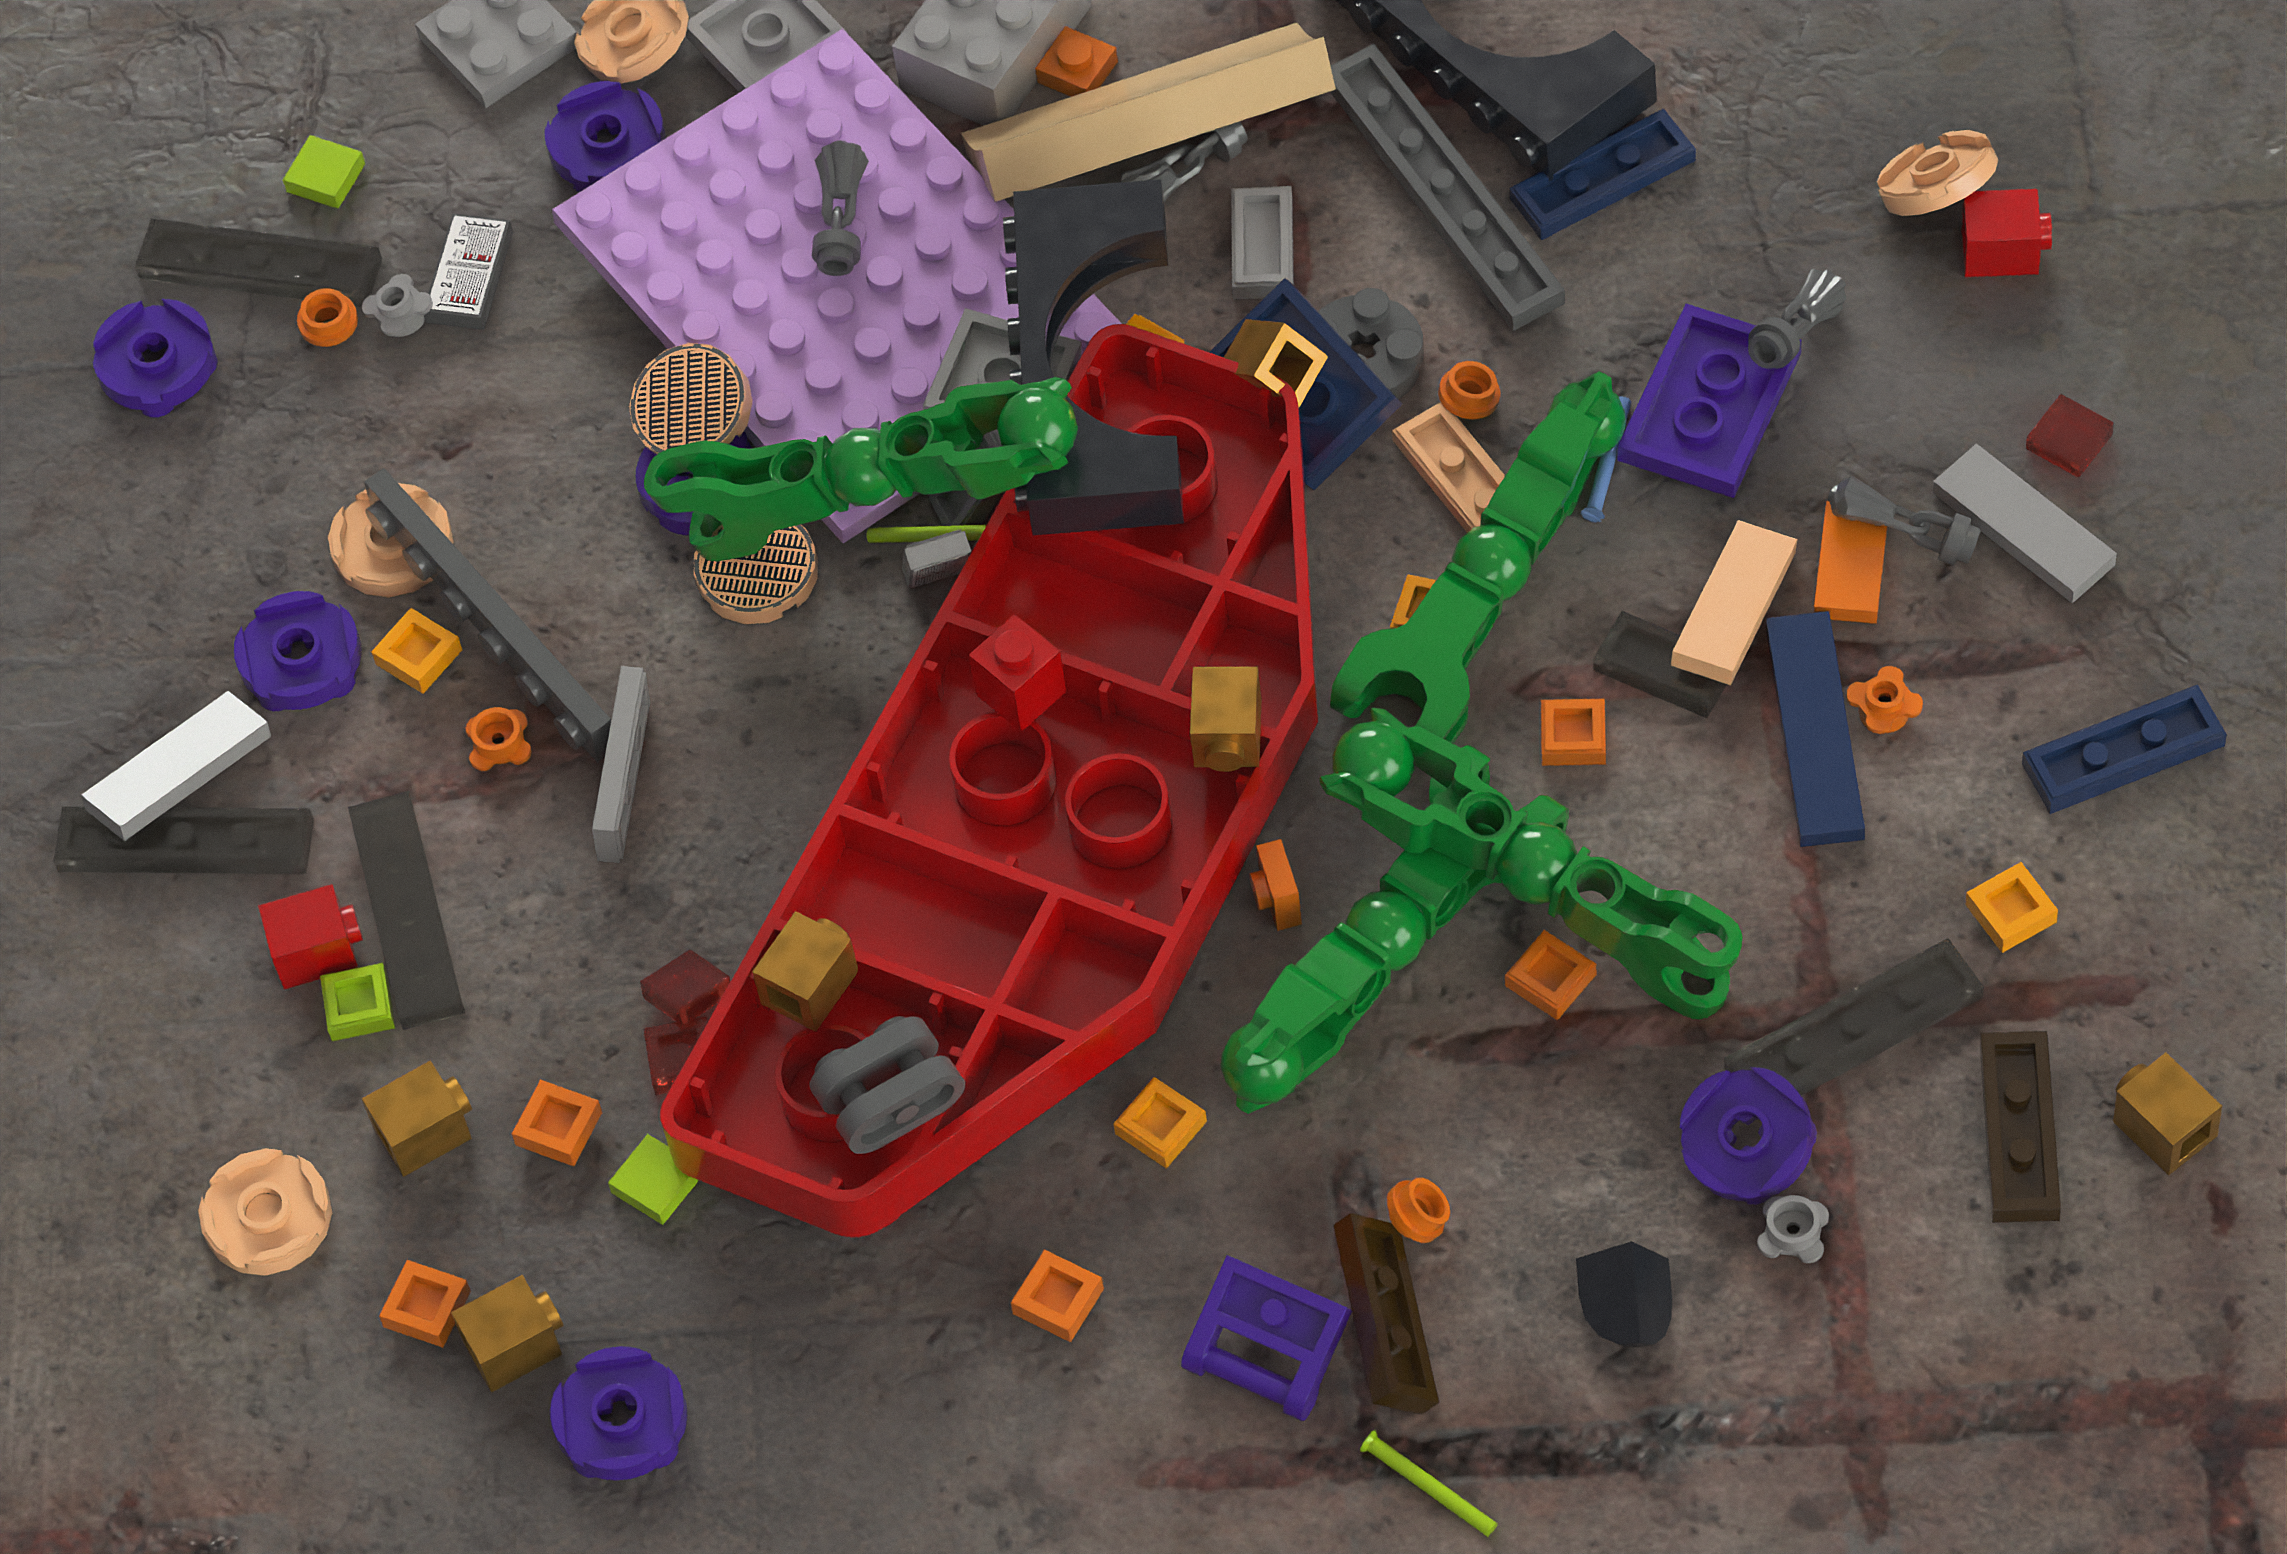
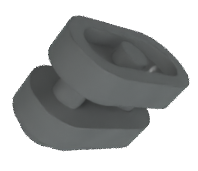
M898 1016L885 1021L875 1030L873 1035L850 1048L837 1049L825 1055L817 1063L809 1086L811 1092L826 1113L840 1114L836 1122V1128L850 1150L857 1154H864L885 1146L946 1111L962 1095L965 1088V1080L948 1057L935 1056L938 1050V1041L921 1018Z

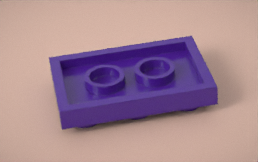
M1686 303L1617 446V461L1734 498L1801 355V339H1799L1800 349L1798 354L1786 366L1766 369L1757 365L1751 359L1748 352V337L1756 325Z

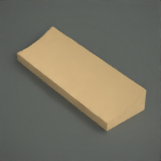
M1294 23L963 132L961 135L967 156L975 169L982 175L988 191L994 201L997 202L1012 197L1013 191L1033 190L1336 90L1324 37L1312 38L1298 23Z

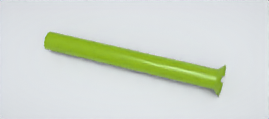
M986 525L868 528L866 537L869 543L920 542L961 529V532L965 531L968 541H977Z
M1376 1430L1367 1436L1360 1448L1361 1452L1369 1451L1488 1537L1497 1527L1498 1523L1379 1439Z

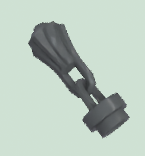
M1239 121L1203 133L1204 140L1196 146L1191 144L1178 146L1148 165L1123 172L1120 183L1161 179L1165 202L1170 194L1181 184L1200 172L1204 166V158L1214 153L1224 162H1229L1242 152L1241 145L1248 140L1246 131ZM1186 155L1183 163L1189 167L1176 175L1169 165Z
M837 140L822 147L821 153L814 160L822 187V217L825 224L830 226L831 229L821 231L813 237L811 255L812 259L817 263V268L822 273L830 276L849 274L853 270L854 265L860 260L861 241L855 234L844 230V227L850 225L856 215L857 190L869 162L859 144ZM833 199H845L844 216L841 207L835 206L833 210Z
M1811 269L1799 294L1784 309L1782 319L1778 317L1764 318L1751 330L1748 337V352L1751 359L1757 365L1766 369L1786 366L1799 352V338H1802L1817 323L1836 317L1843 309V303L1847 298L1844 291L1846 283L1842 278L1836 276L1830 270ZM1796 312L1800 316L1799 318L1791 319Z
M1854 476L1845 477L1839 484L1833 486L1827 499L1835 516L1849 521H1861L1876 526L1884 525L1908 533L1909 538L1918 546L1939 553L1938 560L1954 565L1956 560L1968 564L1981 528L1970 525L1971 518L1959 513H1955L1952 518L1933 510H1920L1915 513L1896 505ZM1895 514L1910 519L1909 523L1894 519ZM1929 523L1947 529L1942 541L1925 535L1928 534L1931 525Z

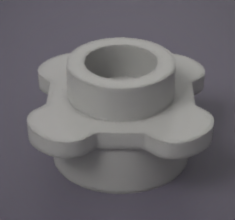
M399 274L392 277L389 283L378 290L376 295L368 296L362 303V311L365 316L376 318L381 325L382 332L387 336L404 337L416 332L425 322L424 315L432 308L433 302L430 295L415 289L412 278L407 274Z
M1798 1195L1775 1196L1768 1199L1763 1206V1215L1767 1220L1765 1232L1758 1237L1757 1245L1759 1251L1768 1258H1776L1783 1254L1797 1256L1804 1263H1813L1819 1260L1824 1253V1245L1820 1241L1821 1228L1829 1221L1827 1208L1820 1202L1810 1201ZM1795 1225L1800 1231L1797 1234H1790L1787 1228Z

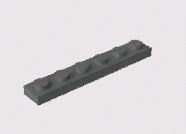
M1372 44L1331 65L1336 90L1330 91V93L1510 328L1515 331L1564 305L1565 289L1376 45Z
M385 468L364 481L370 502V507L365 512L376 531L386 540L394 536L405 548L402 551L403 556L413 572L422 581H426L431 577L443 590L440 592V597L453 617L460 623L469 619L479 630L478 640L489 657L498 665L506 661L518 674L515 679L519 688L535 707H539L544 703L556 716L553 719L555 727L570 747L576 750L583 746L597 763L605 758L611 725L610 717Z

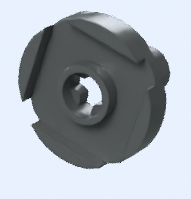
M1365 288L1356 295L1337 299L1318 311L1351 348L1362 343L1373 345V357L1366 359L1362 354H1358V356L1398 399L1413 388L1419 377V367L1424 359V345L1421 327L1407 308L1398 302L1389 300L1388 295L1380 289Z

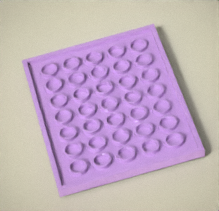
M843 29L552 209L555 225L667 349L686 343L707 344L728 354L748 378L753 403L749 422L744 432L756 448L796 439L816 442L817 437L827 436L833 443L836 438L853 428H876L880 430L882 422L891 421L893 423L904 415L921 411L965 308L1005 320L1019 317L1018 304L1008 305L1005 267H1017L1016 254H1006L1003 232V217L1014 216V209L1004 199L997 202L994 201L984 183L982 175ZM837 140H844L859 144L869 160L857 190L856 215L852 223L844 227V230L855 234L860 239L861 253L859 262L854 265L853 270L849 274L830 276L822 273L817 268V263L812 259L811 255L813 237L821 231L831 229L830 226L825 224L822 217V187L814 160L821 153L822 147ZM833 199V210L835 206L841 207L844 216L845 199ZM1093 294L1075 310L1064 325L1060 335L1081 341L1083 354L1091 338L1099 330L1110 325L1122 323ZM896 490L892 496L876 506H854L849 503L848 511L838 512L836 510L833 514L821 520L842 543H845L920 493L913 492L912 497L903 498Z

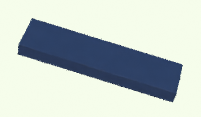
M1825 611L1766 618L1767 641L1800 847L1865 840V825L1830 613Z

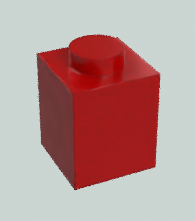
M2038 189L1974 191L1963 199L1961 233L1965 277L2039 275L2041 250L2052 249L2051 213L2039 212Z
M1015 614L969 654L976 696L1020 732L1067 692L1060 650Z
M333 884L258 905L271 958L284 990L319 980L321 975L358 968L352 944L363 941L359 921L353 904L341 907Z

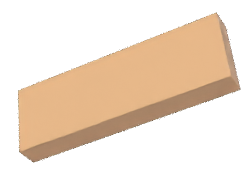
M1440 402L1393 429V442L1464 530L1468 533L1473 527L1480 526L1481 514L1488 506L1505 475L1457 416L1449 412Z
M1740 520L1737 521L1672 651L1671 666L1728 685L1732 684L1796 552L1797 539Z

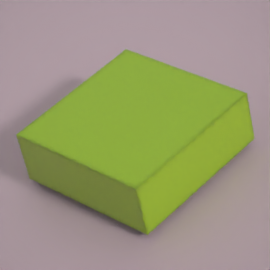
M309 135L283 178L286 192L339 209L364 168L365 160L361 151Z
M383 963L320 976L327 1029L332 1041L395 1029L388 976Z
M647 1134L610 1179L608 1185L613 1195L663 1225L699 1180L682 1173L673 1162L669 1146Z

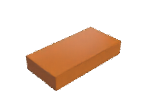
M1826 501L1814 613L1829 611L1831 620L1877 624L1887 526H1876L1870 523L1849 521L1842 517H1837L1832 513L1830 502Z

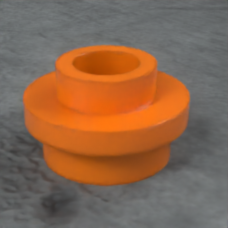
M329 288L319 289L307 295L302 301L297 315V325L302 337L307 342L321 347L334 346L344 342L354 333L358 324V314L354 303L341 292ZM334 319V320H332V321H330V322L322 323V322H324L325 320Z
M1464 361L1453 366L1442 377L1438 389V396L1442 405L1452 414L1464 419H1481L1491 415L1498 406L1501 394L1494 372L1486 365L1475 361Z
M1415 1178L1412 1181L1404 1180L1399 1182L1388 1192L1387 1206L1389 1218L1394 1228L1400 1234L1420 1243L1432 1242L1442 1234L1445 1222L1450 1217V1206L1446 1196L1437 1185L1425 1178Z

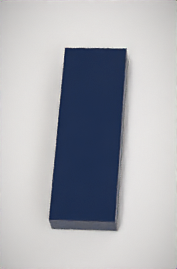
M1663 108L1591 146L1553 175L1554 179L1550 182L1546 174L1539 172L1510 187V200L1542 241L1696 161V148Z
M2197 684L2023 752L2022 765L2048 812L2052 814L2224 747L2227 734Z

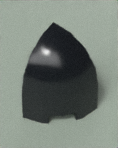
M1632 1241L1576 1258L1578 1293L1585 1320L1598 1336L1625 1347L1650 1346L1665 1337L1672 1319L1669 1258Z

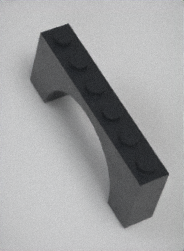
M1336 0L1350 12L1352 19L1361 30L1366 33H1375L1389 45L1391 52L1400 63L1407 67L1414 66L1428 78L1432 88L1440 97L1445 100L1453 99L1468 112L1470 119L1479 130L1486 134L1492 132L1508 146L1509 151L1518 163L1526 168L1532 166L1536 171L1543 172L1549 177V182L1554 179L1553 175L1588 148L1613 135L1657 102L1655 63L1615 30L1603 38L1573 51L1542 57H1514L1484 51L1455 38L1433 19L1422 0Z
M1161 179L1013 191L1014 216L1003 217V232L1006 254H1016L1017 267H1005L1008 305L1018 304L1019 317L1008 318L1007 326L1010 355L1021 356V369L1010 370V380L1023 385L1055 377L1051 370V361L1057 339L1068 319L1085 300L1107 284L1121 277L1150 268L1169 266L1166 215ZM1066 396L1065 399L1073 407L1078 426L1074 445L1065 456L1068 463L1059 470L1036 474L1027 484L1015 488L1017 512L1029 511L1033 536L1183 524L1182 480L1177 436L1143 435L1112 427L1083 411Z

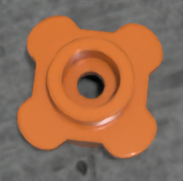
M1882 667L1876 677L1865 683L1854 682L1847 689V702L1853 707H1858L1861 722L1873 733L1895 732L1906 724L1908 718H1915L1922 711V697L1908 689L1903 682L1904 674L1897 667ZM1882 696H1887L1890 698L1891 701L1880 702L1879 698Z
M493 707L471 718L465 727L467 736L473 742L474 750L469 755L471 765L479 771H487L495 764L511 762L515 765L525 763L532 753L530 744L524 739L523 730L528 725L526 715L517 709L508 710L502 707ZM497 738H504L502 743H493V740Z

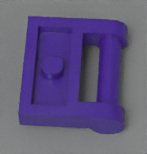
M1226 1255L1182 1356L1181 1367L1198 1376H1203L1206 1372L1283 1405L1284 1414L1297 1420L1305 1421L1315 1405L1320 1383L1352 1310ZM1223 1328L1300 1361L1301 1364L1294 1380L1218 1348L1217 1341Z

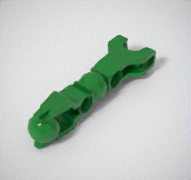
M1598 371L1580 382L1568 384L1555 395L1547 412V417L1525 439L1519 449L1517 458L1496 489L1488 506L1481 514L1480 526L1473 527L1458 541L1451 558L1452 562H1449L1445 571L1432 585L1408 622L1398 628L1381 629L1361 637L1356 643L1332 685L1331 709L1353 719L1358 718L1378 697L1390 694L1411 698L1422 709V715L1415 726H1420L1451 743L1456 741L1468 722L1470 685L1465 671L1487 638L1496 619L1502 613L1503 601L1509 600L1524 587L1531 572V565L1534 564L1539 554L1548 545L1566 517H1569L1575 510L1597 457L1608 453L1622 438L1626 427L1625 410L1619 396L1612 391L1611 377Z
M1059 377L1019 385L1013 380L960 386L948 393L945 403L909 413L898 418L893 423L891 421L882 422L880 430L876 428H853L836 438L833 443L827 436L817 437L816 442L796 439L758 448L745 449L722 442L697 441L666 449L653 457L645 474L644 488L653 501L665 512H693L689 541L704 559L719 562L756 554L766 545L768 536L774 531L823 519L833 514L836 510L838 512L848 511L849 503L854 506H876L892 496L896 490L903 498L912 497L913 492L927 495L953 490H966L971 497L984 499L1025 485L1036 474L1059 470L1068 463L1065 456L1073 447L1078 431L1073 407L1065 399L1072 387L1066 379ZM994 430L998 431L1002 447L975 450L980 446L982 438L986 433ZM682 472L693 474L691 479L666 486L668 481ZM720 525H723L724 529L718 535L712 537L713 532Z
M1371 708L1370 716L1372 722L1356 724L1341 736L1332 754L1334 773L1320 776L1319 783L1326 794L1359 809L1361 819L1398 846L1409 853H1422L1431 848L1467 867L1486 870L1485 876L1491 880L1499 874L1503 886L1515 899L1533 905L1549 903L1548 915L1553 918L1558 914L1561 915L1565 925L1575 934L1619 961L1627 969L1632 979L1649 996L1685 1017L1691 1019L1708 1018L1724 1006L1730 986L1728 970L1737 962L1743 938L1739 925L1730 916L1695 894L1681 890L1658 888L1611 860L1603 857H1590L1591 850L1584 846L1577 853L1573 840L1560 827L1542 821L1526 824L1527 811L1522 808L1518 812L1514 811L1510 801L1502 793L1483 782L1475 773L1471 772L1473 761L1466 750L1420 726L1406 727L1385 709ZM1414 765L1447 788L1446 791L1437 793L1433 797L1432 804L1425 810H1418L1395 798L1408 785L1414 772ZM1476 823L1486 824L1496 830L1497 833L1480 835L1474 833L1469 826ZM1595 891L1602 894L1607 901L1603 903H1590L1585 901L1579 893ZM1705 933L1714 934L1721 939L1724 948L1718 952H1710L1700 943L1696 936ZM1686 971L1706 979L1710 983L1712 991L1706 995L1689 993L1683 987L1682 973Z
M1466 745L1462 747V749L1470 754L1473 761L1471 772L1475 773L1483 782L1489 785L1490 773L1488 762L1491 758L1472 746ZM1433 778L1430 779L1429 806L1432 804L1433 797L1437 793L1447 790L1445 786ZM1539 795L1522 808L1528 812L1526 824L1542 821L1560 827L1566 833L1569 809L1548 795ZM1476 823L1469 826L1474 833L1480 835L1497 833L1496 830L1486 824ZM1431 848L1422 853H1409L1404 850L1392 864L1388 873L1381 877L1380 891L1370 892L1356 901L1345 920V924L1339 922L1334 931L1323 937L1296 965L1292 963L1287 965L1256 1009L1251 1022L1231 1034L1222 1052L1220 1068L1227 1085L1236 1095V1106L1241 1111L1249 1114L1271 1103H1277L1291 1094L1300 1082L1331 1059L1344 1044L1346 1035L1373 1005L1382 990L1390 984L1391 971L1400 970L1416 960L1425 939L1430 940L1438 929L1451 921L1481 888L1493 883H1502L1499 874L1491 880L1485 876L1486 870L1467 867Z

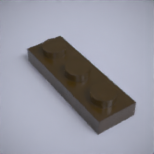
M2047 1031L1980 1033V1060L1992 1223L2060 1221L2061 1202Z
M1349 1213L1336 1222L1333 1227L1372 1404L1422 1415L1440 1402L1402 1234L1394 1228L1391 1222Z

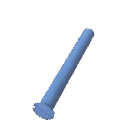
M1621 396L1619 398L1625 410L1627 421L1631 400ZM1618 444L1604 456L1600 457L1587 508L1581 510V516L1590 522H1601L1600 519H1605L1602 509L1617 458Z

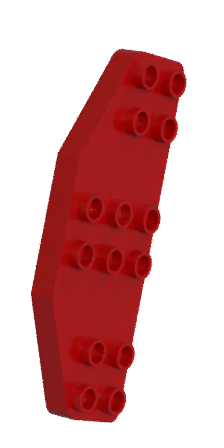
M1114 324L1104 327L1091 338L1068 379L1072 388L1067 396L1083 411L1112 427L1143 435L1177 436L1181 467L1184 523L1033 536L1029 511L1017 512L1015 488L1005 491L662 1103L660 1110L661 1124L673 1162L682 1173L844 1237L867 1236L892 1224L900 1215L1157 1032L1318 723L1301 428L1298 400L1294 390L1286 381L1275 376L1286 385L1279 390L1281 397H1273L1270 390L1263 387L1259 389L1234 374L1237 371L1238 362L1127 324ZM1014 614L1060 650L1067 690L1066 693L1022 732L976 696L969 654ZM1193 667H1258L1262 699L1259 767H1241L1228 772L1213 770L1209 767H1194L1190 738ZM795 911L816 922L820 918L828 919L843 928L852 941L858 967V973L816 1032L762 1005L752 973ZM898 1016L905 1018L919 1017L925 1022L938 1041V1050L935 1056H946L952 1061L965 1080L964 1091L960 1098L946 1111L875 1151L864 1154L854 1153L836 1128V1122L840 1114L826 1113L810 1090L809 1085L815 1073V1067L828 1053L837 1049L850 1048L873 1035L882 1023Z

